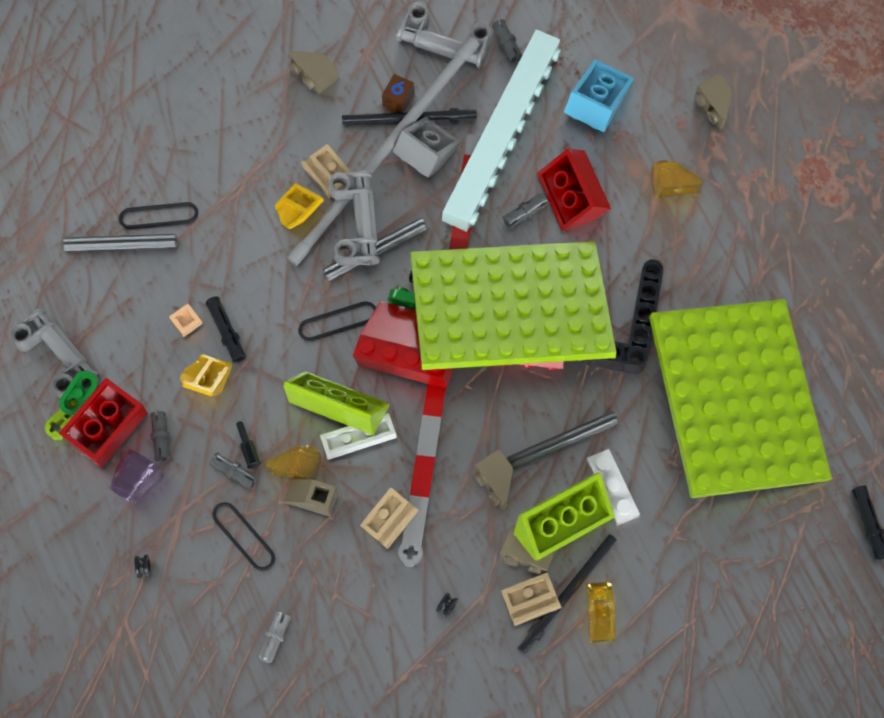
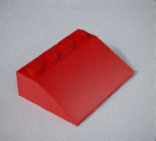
M382 301L379 302L362 330L353 353V357L360 367L446 389L454 368L422 370L416 310Z

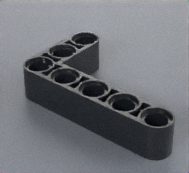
M650 259L642 267L628 344L614 341L618 358L580 360L583 364L632 374H638L644 370L649 355L652 327L650 319H642L639 317V314L645 313L650 316L651 313L657 310L664 271L662 263L658 260ZM654 271L657 275L650 276L647 272ZM650 292L653 297L647 298L642 293ZM642 335L646 340L638 341L634 336ZM636 356L639 357L642 360V362L634 363L631 361L630 358Z

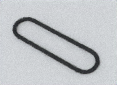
M191 202L130 207L121 211L119 223L121 226L129 229L189 223L196 219L198 209ZM187 205L193 207L195 211L194 216L187 220L126 225L122 221L124 213L135 210Z
M364 301L306 319L299 325V335L304 340L311 341L366 324L369 319L313 337H306L302 333L303 325L308 322L362 305H370L373 310L376 309V306L371 302Z
M227 502L217 504L212 512L215 523L254 568L261 571L271 568L275 561V554L232 504ZM219 507H230L271 555L269 565L265 567L258 566L217 519L216 511Z

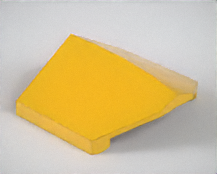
M295 183L278 200L275 208L278 211L281 224L287 229H291L303 223L324 199Z
M202 354L196 362L185 368L179 377L182 387L209 396L219 394L223 391L232 369V363Z

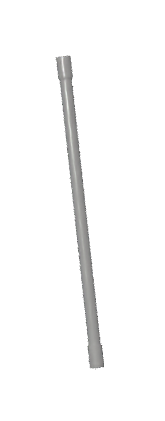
M470 36L465 41L455 57L361 170L373 173L395 147L402 130L415 123L463 63L480 46L475 38ZM336 199L305 238L286 257L293 265L298 266L309 253L311 247L351 199Z

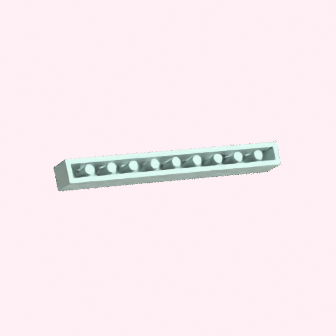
M537 29L535 30L443 210V222L466 232L470 224L475 225L479 217L477 211L480 206L484 207L489 194H487L489 187L493 188L496 184L498 169L502 170L508 158L505 156L507 151H512L517 139L514 137L516 133H521L526 120L523 119L525 115H530L535 102L532 101L534 97H539L544 85L541 83L543 79L548 80L553 68L551 64L553 61L557 62L560 56V39Z

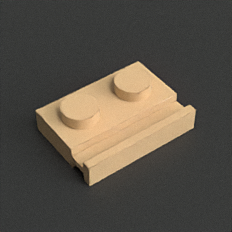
M328 144L309 156L308 160L301 162L304 170L328 198L331 197L328 191L331 176L338 172H351ZM335 183L333 185L339 190L345 187L342 183Z
M390 487L360 526L388 549L419 510Z
M548 573L501 590L514 626L561 608Z

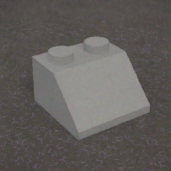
M424 117L402 130L393 153L399 156L402 161L417 169L420 174L429 178L443 167L461 142L427 117Z

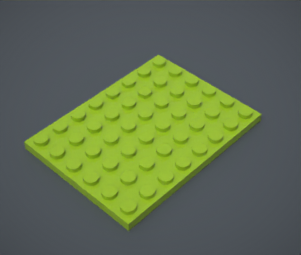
M595 241L410 252L422 370L616 358V347Z
M785 299L654 312L650 314L649 319L691 498L817 483L832 479Z

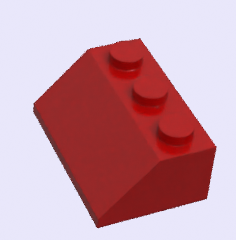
M567 148L537 172L562 231H568L593 222L611 209L585 150Z
M105 378L61 429L59 434L82 455L102 469L148 415V412L143 404L108 378Z

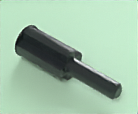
M238 421L236 426L242 440L240 446L247 463V468L258 467L261 462L252 440H249L243 422Z

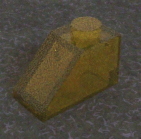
M661 160L652 165L651 180L654 198L700 194L703 185L702 179L678 162Z
M295 446L266 461L265 469L269 474L291 480H315L322 457L318 449L313 446Z
M611 582L586 583V607L590 642L615 641V598Z

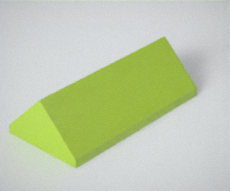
M307 371L285 381L283 385L289 403L374 435L390 405L388 402Z
M597 472L519 514L514 535L534 560L538 561L615 518L601 473Z

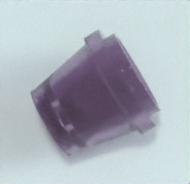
M129 449L128 452L123 450L119 455L120 461L108 488L127 501L137 505L158 481H162L164 475L161 473L163 469L132 449Z

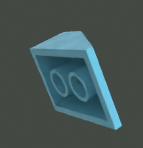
M594 59L572 90L564 113L573 119L590 125L594 129L605 132L632 85L634 78Z

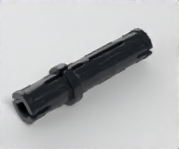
M218 296L209 298L205 304L222 337L221 342L223 346H226L232 362L239 363L245 360L247 355L240 344V336L234 331Z
M858 486L851 491L865 527V538L869 540L874 559L876 561L883 560L884 529H881L867 486Z

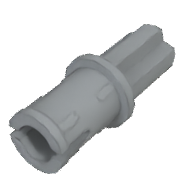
M276 612L269 632H265L267 637L258 655L262 661L271 663L280 642H284L283 635L291 620V617L287 614L282 623H280L283 613Z

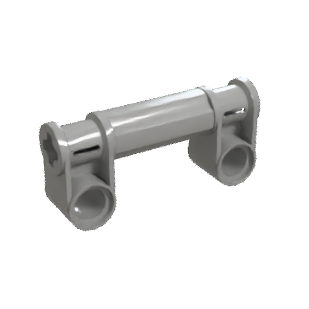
M422 2L412 3L399 27L397 41L401 42L404 40L413 43L415 47L453 59L465 42L426 30L429 23L427 6ZM418 14H419V15H423L422 17H419V18H418V17H415V15H418ZM478 22L471 27L467 39L470 36L475 38L480 46L467 62L476 64V67L481 68L490 45V28L487 24ZM477 35H484L485 37H483V38H478V37H476V36H477Z
M370 171L338 172L333 174L329 180L328 191L332 198L337 200H354L357 239H342L335 245L334 259L341 266L374 265L380 262L376 253L378 239L374 194L370 187V178L372 177ZM335 183H342L345 188L339 190L333 185ZM347 249L351 254L349 256H342L339 251Z
M38 308L34 310L29 316L11 328L10 337L18 350L23 352L30 351L40 342L44 341L67 368L55 376L52 381V388L59 399L65 392L60 391L61 387L69 385L79 372L90 371L96 374L98 379L100 378L99 373L94 372L90 368L88 360L80 353L58 325L46 316L45 309ZM22 335H28L24 340H19ZM86 379L84 386L88 388L91 385V381Z

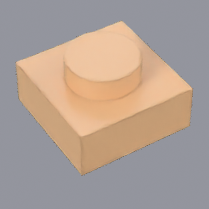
M186 304L169 316L171 322L183 337L203 324L189 304Z

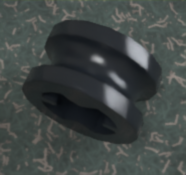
M146 554L143 558L135 556L134 565L137 578H141L142 575L150 577L151 563L149 555Z
M447 592L440 601L436 612H443L444 617L447 618L456 606L458 598H451L450 593Z

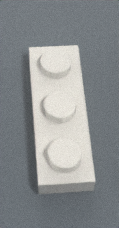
M389 413L385 414L374 435L351 426L320 435L328 460L397 438Z
M607 449L588 457L586 461L592 474L601 473L615 515L613 519L616 525L639 517L640 513L610 450Z

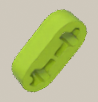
M77 400L70 401L71 407L77 406ZM60 408L51 416L45 424V431L53 440H62L63 437L59 432L54 431L52 427L56 424L62 429L73 415L65 414Z

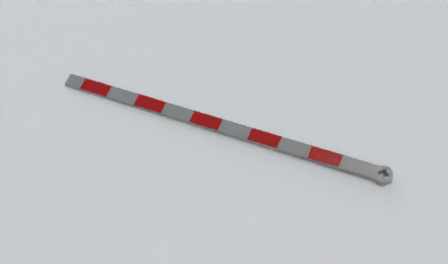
M467 134L461 175L481 136ZM471 224L467 232L455 226L452 227L449 250L468 249ZM427 384L409 502L419 511L404 528L402 544L398 550L400 561L407 567H414L423 558L422 542L446 388ZM409 548H413L415 552H418L417 556L414 555L412 559H407V555L404 554Z

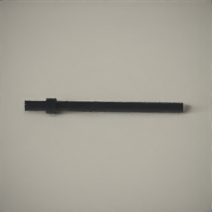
M449 108L448 111H425L416 121L427 117L429 120H450V122H456L459 119L477 118V109L459 110V108ZM408 112L342 115V124L401 122Z
M609 534L560 594L558 600L561 608L544 614L537 624L534 623L527 631L529 634L518 646V651L525 655L536 640L540 641L545 634L544 630L617 541L613 535Z

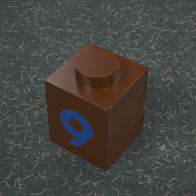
M393 74L382 94L383 106L392 113L405 112L415 94L414 82Z

